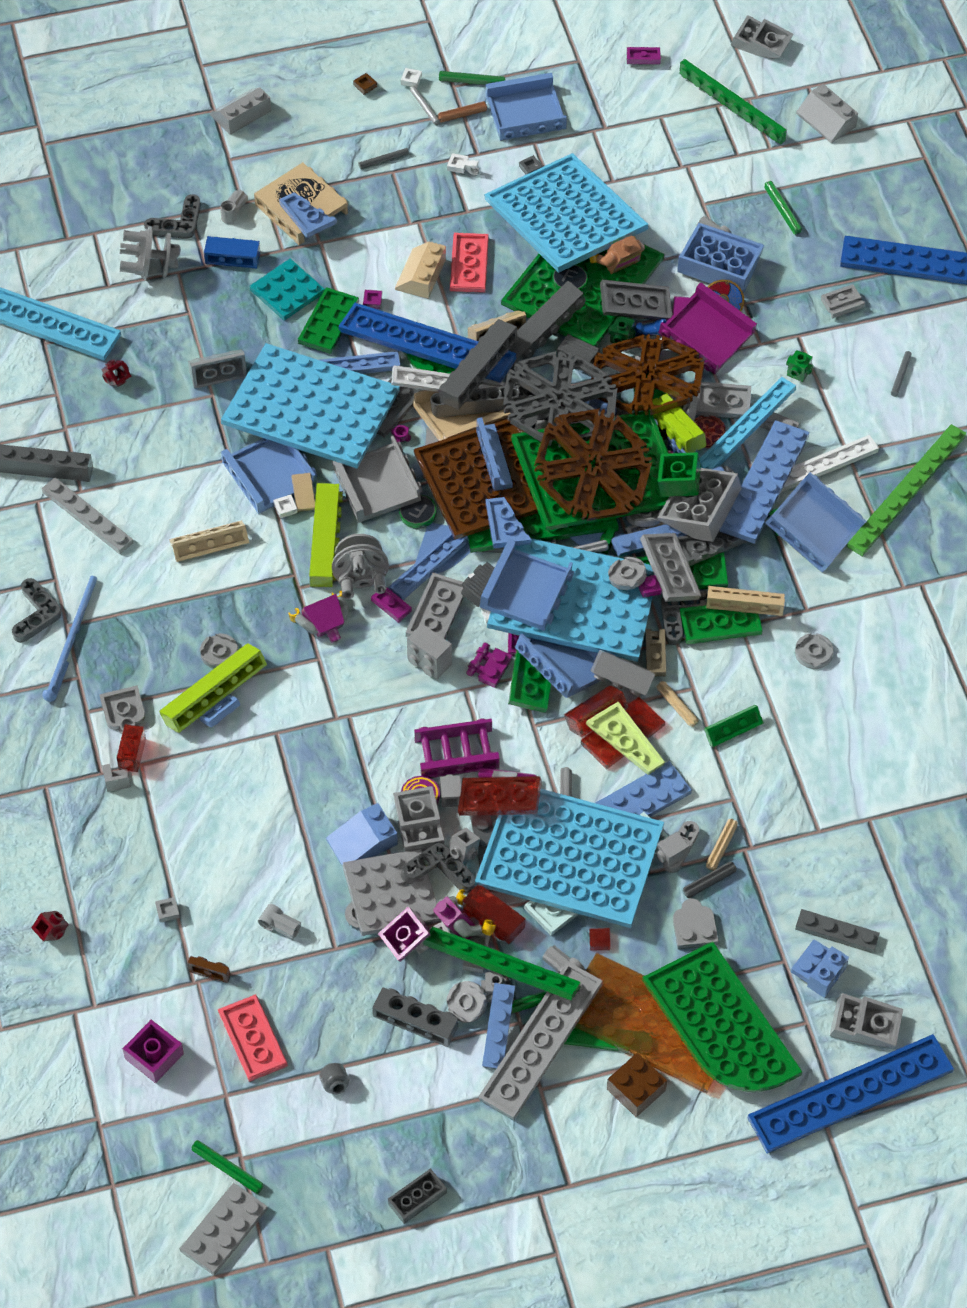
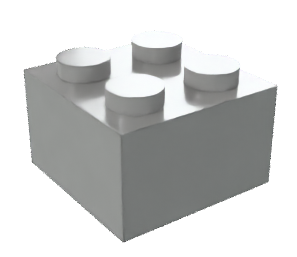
M421 623L407 638L408 661L412 665L420 667L426 675L438 679L452 665V644Z

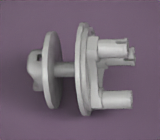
M151 226L145 229V231L140 230V232L124 230L123 241L138 243L136 245L120 243V248H126L120 249V254L135 255L138 261L136 263L121 261L119 272L135 273V275H141L143 280H147L150 258L163 259L162 277L164 278L167 276L168 268H178L177 257L180 255L181 247L178 244H171L170 233L166 234L164 250L151 249Z
M353 534L342 539L336 546L335 557L332 562V573L341 585L342 597L351 599L354 597L353 588H365L374 585L376 593L382 594L385 592V576L389 569V561L387 555L382 551L380 542L375 537L367 534Z

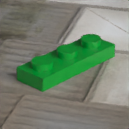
M752 705L705 727L704 730L709 745L715 747L764 723L758 706Z

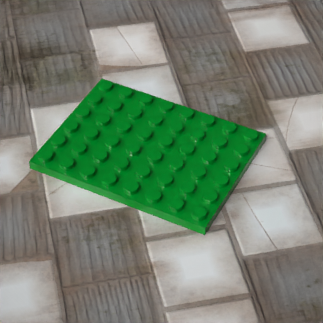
M644 244L645 249L641 252L639 262L613 274L610 273L605 265L598 264L597 262L590 263L589 258L578 263L577 265L581 266L588 276L587 285L581 291L585 296L586 302L580 310H577L568 322H565L559 328L557 333L564 336L569 334L596 347L609 331L610 325L614 324L617 316L603 315L601 281L609 280L645 284L664 260L665 254ZM609 249L600 252L599 255L605 256ZM538 254L502 298L501 305L513 311L525 312L526 317L530 319L558 291L552 283V275L555 269Z
M650 410L647 416H645V411L638 412V415H635V413L618 415L647 444L646 448H649V451L643 454L644 457L652 458L649 462H652L642 501L637 507L630 503L633 510L626 515L587 521L588 514L584 520H581V512H577L575 517H572V508L571 513L568 515L538 484L540 481H537V477L543 475V473L540 471L535 472L536 466L534 464L541 442L526 432L512 434V443L545 531L661 510L669 497H661L658 474L661 454H668L655 419L653 415H650ZM580 422L569 424L578 435L590 432V429ZM544 429L537 430L541 433H544ZM613 430L607 452L632 448V444L620 431ZM553 441L551 446L548 445L545 454L547 462L572 457L562 446L558 447L559 443L557 441ZM594 458V460L590 463V464H591V467H592L591 472H592L593 468H595V466H596V465H595V458ZM631 468L614 471L632 490H636L640 477L638 469ZM579 477L554 481L553 487L566 501H572ZM598 484L592 508L595 511L615 508L616 502Z

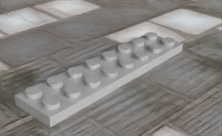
M568 961L559 974L580 981V989L572 1001L550 992L545 994L478 1096L480 1101L513 1120L516 1119L603 985L601 979Z

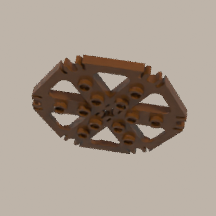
M650 334L646 336V339L645 335L608 345L606 348H603V354L597 353V356L595 355V367L600 370L604 367H610L621 372L620 374L610 376L612 381L611 384H608H615L617 393L635 388L634 399L630 404L616 399L615 407L632 414L633 410L635 415H638L639 411H645V416H647L650 410V415L690 404L693 401V395L698 397L701 392L704 371L703 358H699L697 350L663 335L662 340H660L659 335H657L656 339H650ZM633 348L642 349L640 361L621 352ZM664 349L680 354V356L659 362L661 351ZM688 371L695 373L694 384L674 377ZM655 388L677 399L662 405H654ZM598 398L599 400L608 403L606 398Z
M593 409L555 417L553 421L557 426L548 423L545 427L534 464L536 466L534 471L543 473V475L537 477V481H540L538 484L568 515L571 513V508L573 509L572 517H575L577 512H581V520H584L587 514V521L626 515L631 512L633 507L630 503L637 507L642 501L652 462L649 463L652 458H646L643 455L649 451V448H646L647 444L618 415H616L615 421L613 420L615 416L613 412L609 418L605 417L604 409L599 415V409ZM586 420L593 423L594 427L589 445L571 428L570 423ZM613 430L620 431L632 444V448L607 452ZM549 441H557L572 458L547 462L545 454ZM594 458H595V465H596V466H595V468H593V470H592V472H591L592 467H591V464H590V463H591V462L594 460ZM631 468L638 469L640 477L636 490H632L614 471ZM579 477L572 501H566L553 487L554 481ZM598 484L616 502L615 508L595 511L592 508Z

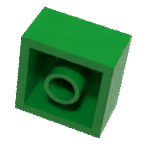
M698 452L661 454L658 474V486L661 497L698 495L701 474Z

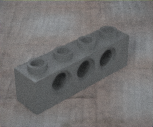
M382 987L372 1007L373 1017L445 1047H449L458 1028V1018L453 1013L443 1012L431 1004L418 1002L416 998L401 995L392 988ZM394 1006H401V1007H402V1008L399 1009V1010L393 1009ZM415 1013H418V1014L421 1015L420 1017H417V1018L412 1017V1015L415 1014ZM433 1021L439 1022L438 1025H432L430 1023Z

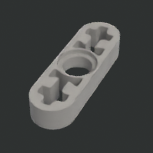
M693 821L684 822L678 831L689 846L688 854L699 834V826ZM693 829V832H690V834H689V836H688V839H687V838H686V832H687V830ZM686 857L669 868L663 862V867L666 871L675 873L680 870Z

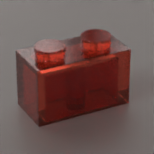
M124 725L116 757L119 770L139 771L146 742L144 727Z

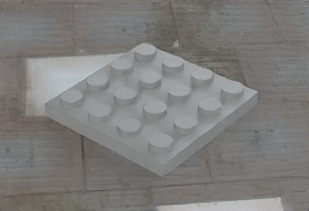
M421 849L343 862L342 867L361 936L379 933L407 907L416 912L425 924L441 921L433 911L437 902L428 873L413 883L405 882L400 875L405 863L421 854ZM424 859L420 860V863L426 866ZM415 867V869H414L413 871H411V872H408V871H407V873H408V874H410V873L414 874V872H415V870H416V867Z

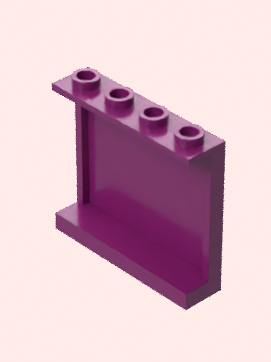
M700 282L696 286L695 293L666 323H660L659 334L697 350L699 358H703L704 369L716 374L755 333L757 323Z

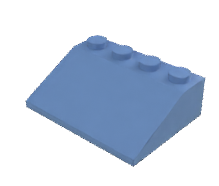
M698 223L679 256L677 272L708 283L722 279L730 280L736 283L744 294L762 254L764 245Z

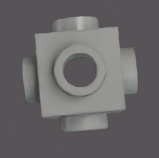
M464 828L452 835L450 841L452 857L458 858L463 864L475 859L478 855L480 838L468 828Z
M494 971L485 972V980H481V987L486 993L487 1002H492L494 983L510 985V980H506V976Z

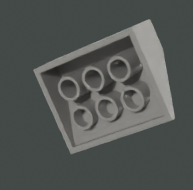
M701 468L698 495L670 496L657 517L658 520L695 539L713 542L741 490L738 473Z

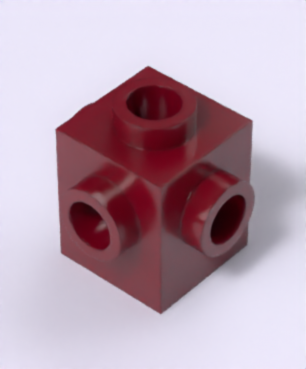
M110 360L105 363L106 367L101 369L103 372L102 377L109 385L119 387L132 377L129 367L124 361Z
M50 911L40 913L31 929L45 942L62 938L69 924L61 913Z

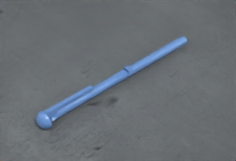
M90 576L48 690H44L42 693L44 700L52 702L57 698L70 663L67 661L75 636L79 633L80 624L97 582L96 576Z

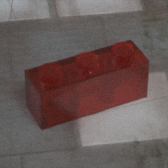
M609 685L565 713L564 717L569 730L583 737L593 731L586 725L587 720L617 702L621 704L624 710L629 708L623 692Z
M478 884L463 899L464 912L469 917L477 919L482 927L485 920H491L493 922L492 925H496L494 934L501 941H506L510 944L525 929V918L482 885Z

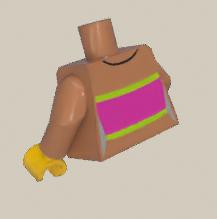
M629 236L612 244L605 256L598 253L590 257V263L597 262L598 264L605 265L610 273L613 274L639 262L641 252L644 251L645 246L635 236Z

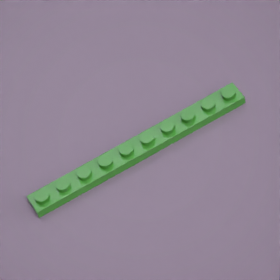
M951 424L847 543V548L863 557L965 439L966 432Z

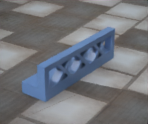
M477 418L476 432L493 489L498 491L512 488L513 483L495 424L484 425L483 419Z

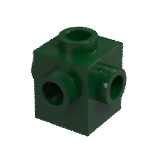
M618 315L614 325L611 324L609 327L610 343H618L634 338L636 334L635 320Z

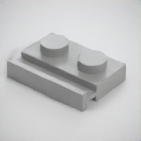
M853 284L821 295V301L827 311L830 312L832 319L865 306V302L861 300V296Z

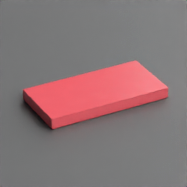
M454 233L450 291L486 292L489 234Z
M256 994L218 1009L219 1016L249 1082L288 1066Z

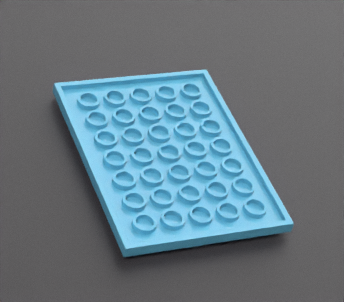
M573 153L484 194L485 200L558 273L609 249L612 244L626 237L636 236L648 230V223Z
M265 343L222 416L221 424L358 468L396 399L400 386L391 385L392 383Z
M531 539V544L515 546V550L568 568L570 562H573V578L571 582L567 581V591L564 596H560V606L558 610L553 611V621L551 625L547 624L545 631L491 611L487 628L515 635L523 634L525 637L596 653L599 650H603L619 658L638 662L653 596L643 598L638 587L630 590H621L611 584L608 575L610 566L615 561L624 559ZM644 564L647 576H653L654 572L651 565Z
M510 781L475 879V885L631 928L664 822Z

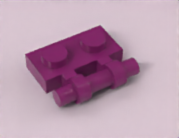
M484 642L477 649L474 660H471L468 664L466 674L472 677L476 672L479 674L478 681L496 688L511 663L513 655L498 648H495L493 653L488 652L490 645ZM483 659L487 661L485 666L480 665Z

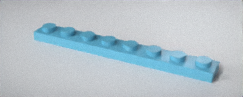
M781 377L699 458L701 468L713 469L720 466L796 391V385Z

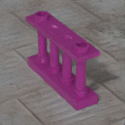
M481 718L477 721L414 729L415 743L422 742L425 762L420 763L421 776L437 778L446 775L478 772L480 768L499 769V753L491 752L487 733L492 732V718ZM480 734L483 754L472 755L468 735ZM460 736L464 757L452 758L449 738ZM441 739L445 759L433 761L429 741Z

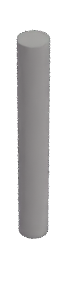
M415 86L411 87L410 92L433 124H439L440 120Z

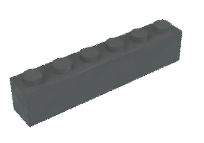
M567 281L517 331L518 339L508 350L516 353L517 359L510 368L511 370L515 371L514 365L518 364L519 361L532 358L534 352L539 347H543L547 339L551 335L556 334L559 328L565 322H568L577 310L584 306L586 299L583 292L571 282Z
M500 319L492 324L488 332L479 339L477 345L469 351L467 357L461 360L457 369L451 372L447 381L441 384L439 387L440 402L459 410L518 339L517 326Z
M0 444L1 473L48 478L56 477L57 479L90 482L93 471L91 454Z

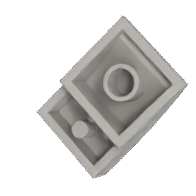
M747 15L734 36L731 46L761 57L780 58L794 34L766 19L760 22Z
M429 786L393 793L404 852L421 849L424 852L436 843L444 844L433 787Z
M842 993L836 1002L830 1036L865 1045L896 1047L903 1009L865 996L859 999Z

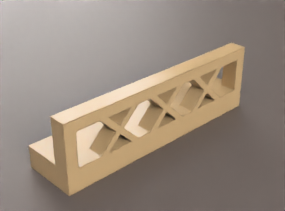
M242 520L169 539L176 562L249 543L246 527Z
M708 586L706 608L783 616L785 594Z

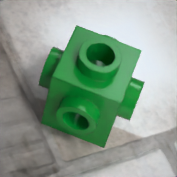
M796 350L793 356L790 355L787 359V376L804 382L807 375H810L813 370V356Z

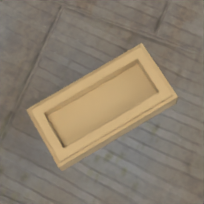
M310 473L292 475L297 512L315 510Z

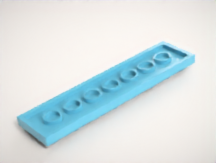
M0 287L1 324L105 361L121 336V330Z

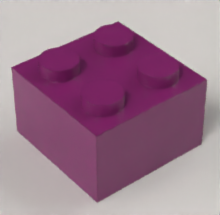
M152 1019L122 1048L125 1060L155 1084L184 1055L182 1043Z

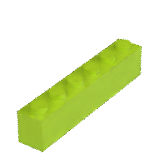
M317 483L309 573L310 587H333V580H336L332 573V562L335 557L336 546L340 542V538L337 537V533L341 532V522H338V518H342V507H339V502L343 503V491H340L339 484Z
M247 643L163 707L159 713L165 725L180 733L267 665L261 650Z

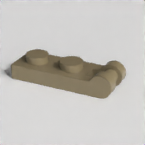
M645 629L646 669L652 671L655 676H666L665 629H659V631Z

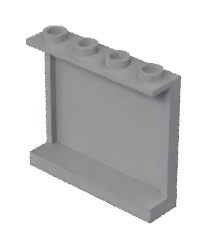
M391 436L392 444L367 452L358 468L332 461L333 470L358 523L421 501L420 493L423 492L419 482L415 481L413 468L409 469L408 458L402 454L401 443L396 442L394 436Z

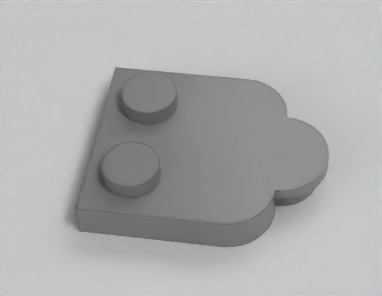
M138 685L99 694L107 726L110 729L119 730L124 736L135 734L138 725L145 719Z
M690 898L682 903V908L678 909L673 915L677 949L702 947L712 941L715 945H718V936L712 910L702 906L696 899Z

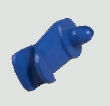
M660 319L642 325V323L636 324L635 337L647 336L648 334L650 336L660 335V323H666V319Z

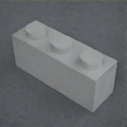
M599 650L591 668L595 678L601 681H605L606 678L612 681L611 685L620 689L623 686L630 689V693L639 697L641 694L646 696L655 676L652 671L603 650Z

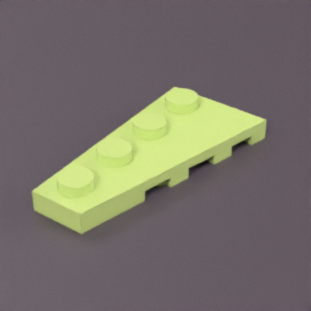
M619 702L587 720V726L647 775L664 765V760Z

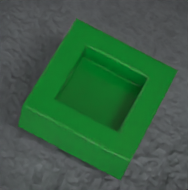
M608 527L606 534L602 533L600 541L606 540L608 543V550L602 551V553H609L616 529Z

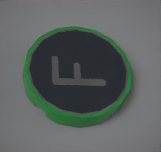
M577 264L559 273L554 270L552 283L559 290L569 281L580 291H583L588 281L587 272Z
M420 494L421 501L399 508V514L404 524L412 528H420V526L425 525L426 527L434 521L436 505L428 496Z

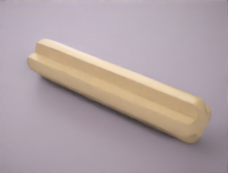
M661 681L656 686L657 690L689 726L694 727L698 723L697 717L666 682Z
M728 819L706 863L707 869L716 870L738 826L736 820Z

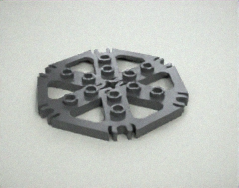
M555 351L519 361L518 364L514 365L515 371L510 369L509 373L507 372L503 403L504 414L511 413L508 415V421H511V424L540 442L543 433L527 425L524 422L525 419L549 412L548 423L557 426L553 421L555 417L562 414L593 410L594 408L585 402L601 397L606 398L608 401L605 417L609 418L612 412L615 415L617 396L616 385H608L612 381L609 374L574 354L573 359H571V353L566 358L562 357L561 351L558 353V357H556ZM547 364L554 367L553 382H550L531 369ZM574 369H580L594 378L593 380L571 386ZM516 385L522 386L536 396L512 401L513 387ZM589 420L579 421L590 429V432L579 436L584 441H589L594 425ZM555 440L549 441L548 445L551 446L552 442Z

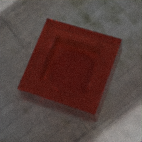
M610 928L589 929L590 951L610 950Z

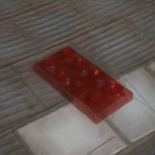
M637 697L624 707V710L647 739L665 726V721L640 697ZM594 730L581 739V745L606 770L624 757L622 753Z
M541 777L463 778L458 806L459 816L537 814L542 783Z

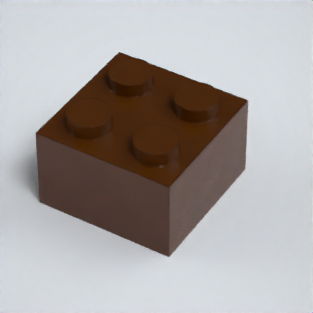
M639 1053L631 1057L607 1079V1090L635 1117H638L666 1091L667 1080Z

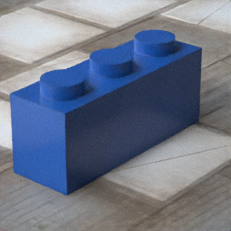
M207 236L204 249L205 264L258 268L261 254L260 241Z

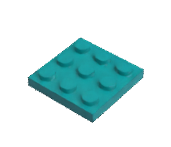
M291 258L249 286L250 291L283 321L319 298L325 290Z

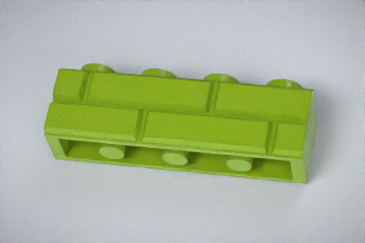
M664 394L659 399H653V404L662 405L673 399L668 394ZM681 407L653 415L660 429L666 430L668 437L676 441V445L680 450L683 449L686 453H692L696 449L700 450L706 446L705 433Z

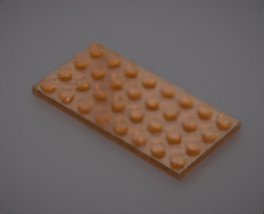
M596 953L586 972L601 979L603 985L575 1028L618 1048L619 1051L631 1057L639 1053L652 1067L707 1094L714 1080L697 1064L643 983L642 977L644 975Z

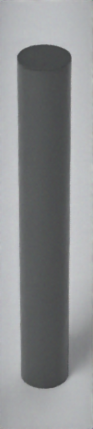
M404 148L358 162L360 169L408 155L409 151L408 148Z
M906 351L891 391L892 396L896 397L899 393L912 356L910 351Z

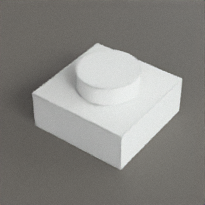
M405 68L401 78V85L415 86L417 88L422 77V71Z
M291 495L273 500L279 518L298 513Z

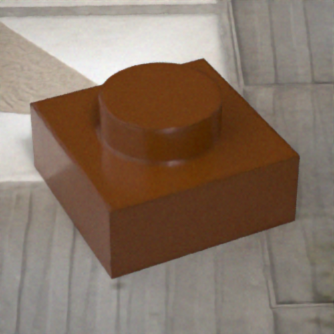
M365 73L353 80V85L365 95L377 87V82Z

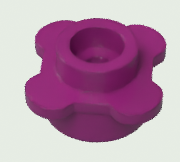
M398 425L391 430V434L394 435L396 442H408L411 440L407 426Z

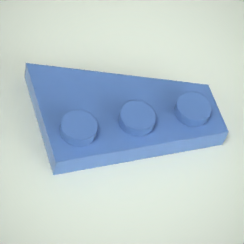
M295 192L279 199L280 206L306 238L337 224L336 218L333 216L329 217L322 209L313 207L309 201Z
M504 497L486 499L493 549L505 547L508 540L516 542L515 546L531 544V538L523 530L522 524L516 519L515 513Z

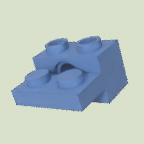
M813 939L791 968V973L807 982L808 988L825 998L846 970L849 957L833 946L829 949Z

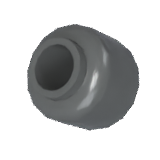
M340 1063L327 1064L322 1068L319 1075L324 1090L330 1094H341L349 1085L350 1080L346 1069Z

